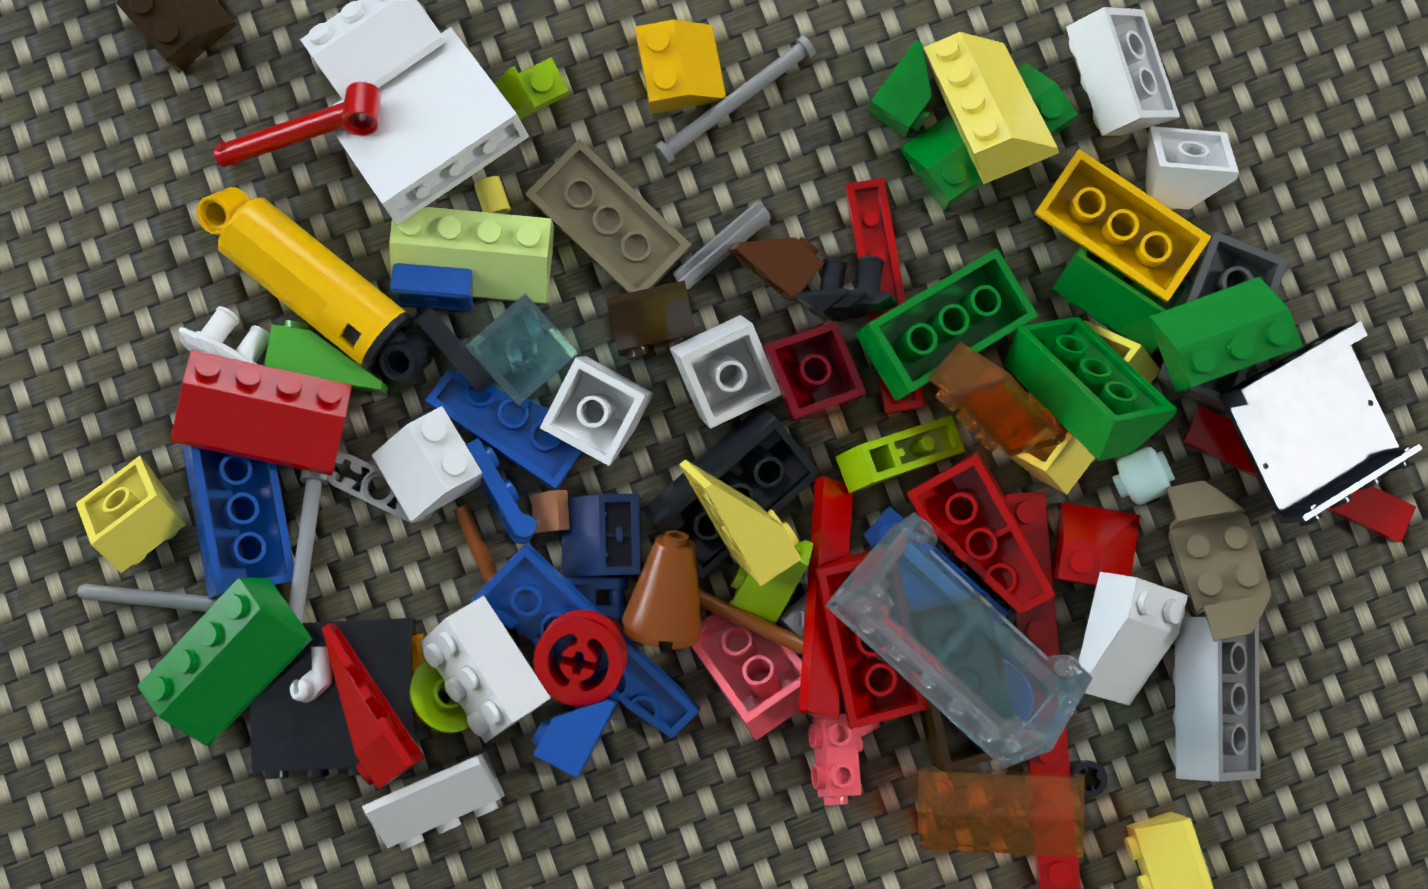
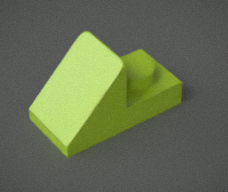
M552 57L520 73L513 66L494 83L516 112L519 119L570 95Z

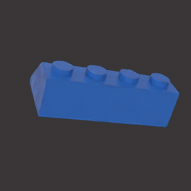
M182 444L208 599L221 597L239 577L269 578L274 586L291 583L294 562L276 464Z

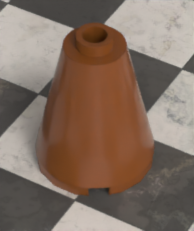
M674 530L666 531L665 535L658 536L654 541L622 616L624 634L636 642L657 648L659 641L673 642L672 649L692 647L699 642L701 616L696 545L693 541L689 540V536L686 533Z

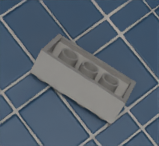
M1184 617L1181 622L1179 635L1173 642L1175 646V668L1172 675L1175 686L1173 723L1176 730V748L1173 753V762L1176 767V779L1216 782L1261 779L1259 621L1250 635L1213 642L1206 617Z

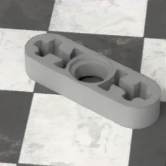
M347 453L337 454L332 476L327 475V480L330 484L410 522L398 501L396 509L390 507L396 500L392 490L382 500H376L371 496L369 492L371 482L376 478L383 477L378 467ZM350 461L352 462L350 469L364 476L365 468L370 470L362 480L360 492L355 491V488L360 483L347 477L342 482L338 481L340 474L335 472L338 464L345 466ZM433 512L418 519L417 521L413 522V524H420L427 521L432 516Z

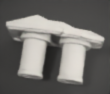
M222 306L216 309V312L201 332H193L182 327L179 329L180 341L190 352L195 350L257 364L256 362L268 347L270 334L263 328L254 325L236 350L228 347L223 342L239 323V318L232 311Z

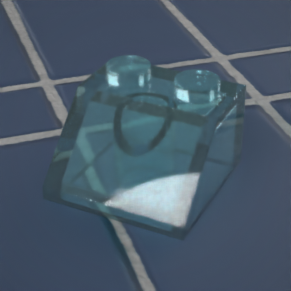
M526 294L520 297L465 346L518 406L579 354Z

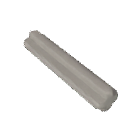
M755 202L677 268L673 273L677 282L685 280L686 289H690L731 254L727 250L731 244L745 242L770 221L771 217L768 210L760 202Z

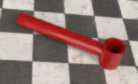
M354 82L346 88L344 102L227 142L222 140L214 148L215 158L222 167L230 165L239 166L240 162L249 158H254L342 128L357 136L371 135L378 129L381 92L371 83Z

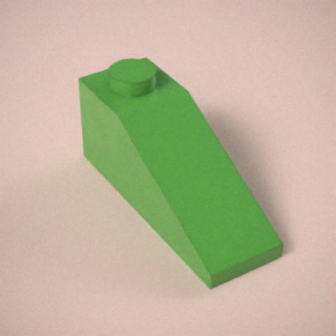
M285 320L284 326L272 324L264 366L352 385L351 389L387 395L388 386L317 334L308 330V324L292 320Z

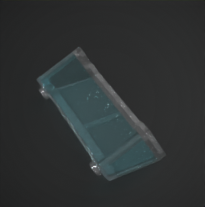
M914 512L893 525L832 595L826 607L1002 768L1010 767L1051 751L1093 677L1072 656L1052 655L1047 657L932 551L937 543V536L927 521L921 519Z

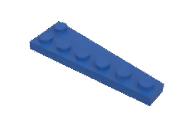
M528 542L471 599L474 602L484 596L501 623L511 630L515 628L533 641L532 644L537 646L538 641L550 623L564 613L573 610H591L603 614ZM623 633L628 649L627 664L617 687L609 696L614 700H619L633 713L670 738H673L700 711V705ZM568 634L558 639L554 646V656L562 660L564 657L562 656L563 651L575 635ZM601 644L602 652L598 658L600 661L593 675L588 678L591 681L602 677L608 671V655ZM577 652L578 662L585 664L584 653Z

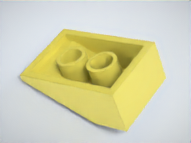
M687 460L679 464L732 558L760 586L801 560L794 545L799 543L796 534L787 522L782 524L772 509L766 512L755 501Z

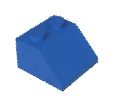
M609 698L593 705L559 714L553 717L551 721L545 719V721L541 722L531 743L537 745L533 755L577 778L583 772L619 701Z

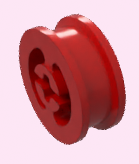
M591 610L569 611L553 620L538 641L534 652L535 674L547 693L559 702L572 706L593 705L604 700L617 687L628 659L626 640L619 627L605 615ZM573 634L575 637L569 641L562 653L564 657L560 662V670L554 658L555 642L563 636ZM601 644L608 655V671L602 677L589 681L587 679L593 675L600 661L598 658L602 652ZM577 652L584 653L585 664L578 662Z

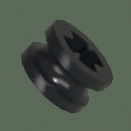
M1080 760L1070 769L1072 789L1077 794L1086 797H1096L1107 786V773L1099 763L1090 760ZM1088 767H1092L1094 769L1093 777L1098 779L1094 787L1087 785L1088 790H1084L1081 788L1083 781L1078 778L1081 770L1088 772Z

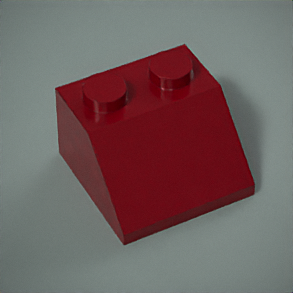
M837 321L766 344L763 347L793 421L820 418L854 406L867 394Z

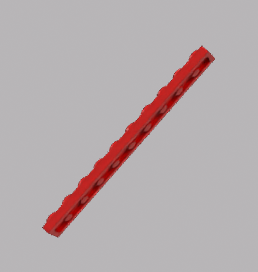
M1045 492L1005 494L1004 496L1053 587ZM1053 597L1022 614L1017 612L1014 621L1018 669L1027 679L1033 698L1031 714L1024 725L1037 883L1038 889H1081L1055 598Z

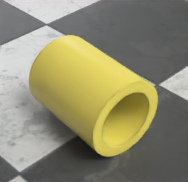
M499 176L487 177L474 184L483 212L507 214L511 211Z

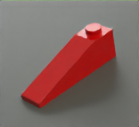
M328 623L322 627V632L355 755L360 761L356 766L368 785L375 783L377 788L380 789L424 760L425 756L337 624Z

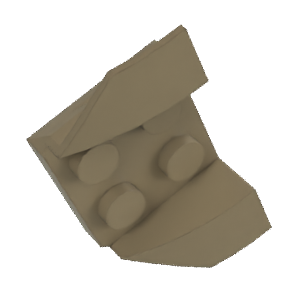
M1204 480L1167 487L1176 518L1169 526L1168 538L1185 594L1188 595L1187 600L1191 613L1197 617L1206 616L1213 642L1252 634L1272 595L1270 594L1272 591L1248 516L1243 514L1245 509Z

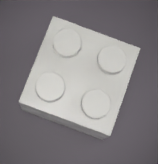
M742 315L670 348L699 418L710 429L782 395L753 324Z

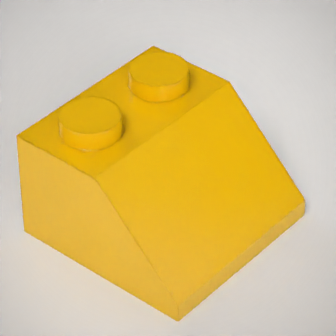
M668 20L635 26L651 114L716 103L726 97L712 25Z

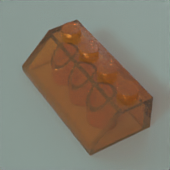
M922 767L918 771L920 849L1084 857L1085 775L957 769L943 772L934 767Z

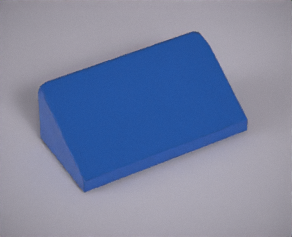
M403 263L394 264L390 291L393 301L398 306L423 309L426 305H429L434 310L472 312L473 278L471 270Z

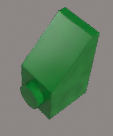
M917 39L873 97L868 109L870 114L904 138H906L912 128L918 132L931 115V112L927 110L932 95L923 44Z

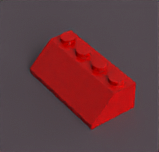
M191 350L181 386L170 442L332 476L352 385Z
M883 547L841 557L815 569L848 727L854 729L928 710L895 551Z

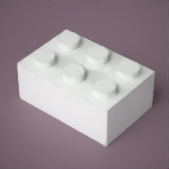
M484 596L445 618L420 642L426 661L430 666L438 670L445 681L448 695L455 702H459L467 715L470 729L476 735L481 736L484 743L522 720L551 698Z

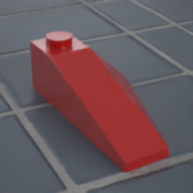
M980 451L946 468L907 492L925 527L955 552L954 554L960 560L968 564L985 580V583L1019 614L1056 596L1052 585Z

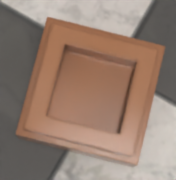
M553 490L531 494L532 516L536 522L534 533L570 530L567 490Z

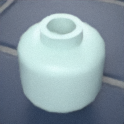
M1144 447L1130 455L1121 457L1117 462L1119 474L1112 476L1121 498L1129 495L1131 500L1137 505L1145 504L1168 494L1167 487H1171L1170 482L1175 480L1163 451L1156 453L1152 447Z

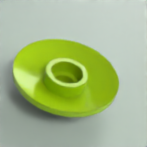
M424 661L415 670L409 688L410 702L415 714L425 725L438 732L458 733L470 728L467 722V715L459 702H455L449 695V703H443L438 696L440 691L448 695L445 681L436 668H433L427 661Z

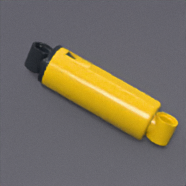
M229 187L204 197L199 201L196 209L197 219L205 231L211 234H220L218 250L369 373L381 367L383 373L389 379L403 382L409 380L431 364L433 349L430 342L419 333H409L413 326L414 318L263 197L250 200L244 191L236 187Z

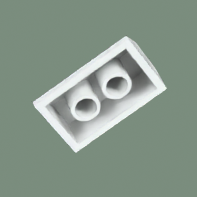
M418 0L353 1L345 5L340 13L327 22L314 26L305 37L300 39L343 101L345 90L350 84L354 82H368L379 88L446 42Z
M1103 7L1066 27L1070 38L1069 48L1077 60L1081 72V84L1088 94L1093 108V121L1102 136L1125 135L1180 117L1143 9Z
M483 752L378 798L362 807L387 848L399 844L401 850H405L424 841L421 833L436 827L438 833L441 834L461 825L459 817L474 811L477 818L499 808L496 801L505 795L487 752Z

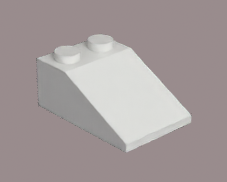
M1100 572L1072 690L1130 705L1179 635L1188 595L1140 578Z

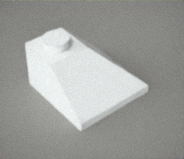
M1150 126L1146 164V192L1170 210H1189L1237 179L1239 171L1227 132Z

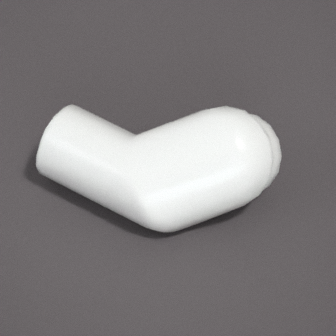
M311 647L312 669L300 680H294L290 686V694L296 701L305 703L314 701L331 685L333 670L327 647Z

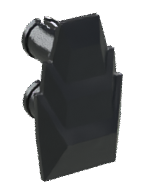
M872 255L859 258L857 289L847 290L844 288L847 268L846 261L839 258H826L823 260L824 264L822 265L820 290L796 293V298L813 315L830 322L859 318L898 305V302L889 292L880 291L884 261H882V258Z

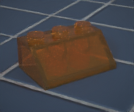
M961 342L956 345L928 378L939 390L935 395L937 399L950 410L954 411L957 409L959 412L955 417L972 432L977 430L978 433L975 435V438L991 452L999 448L1011 457L1061 444L1066 438L1008 372Z

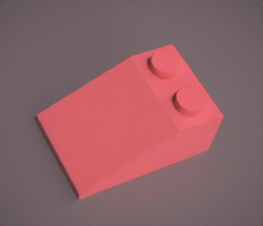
M714 613L701 621L699 642L693 645L692 649L755 741L798 712L802 661L794 651Z

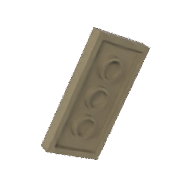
M580 139L525 193L528 200L546 217L551 218L552 222L627 293L654 287L692 248V244Z

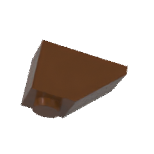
M793 237L739 242L731 244L727 249L785 300L796 299V293L801 292L824 264L816 256L819 252L818 249L803 237H800L799 240Z

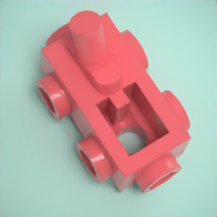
M839 706V718L837 720L828 721L812 716L813 724H810L808 730L809 744L815 751V765L812 766L811 770L812 785L814 789H817L818 797H824V805L848 804V796L861 795L858 752L863 750L861 737L880 728V724L877 722L850 729L846 713L842 714L841 706Z

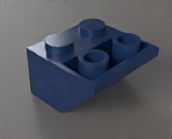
M639 493L597 494L568 498L570 530L562 531L563 576H640L642 572L641 498Z

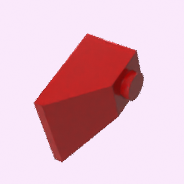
M1061 502L1052 560V580L1096 588L1100 572L1131 577L1140 515Z

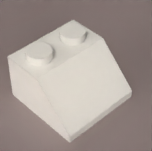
M587 356L576 357L540 429L610 466L636 429L654 393Z
M443 406L408 423L372 454L373 460L410 523L481 486L482 472Z

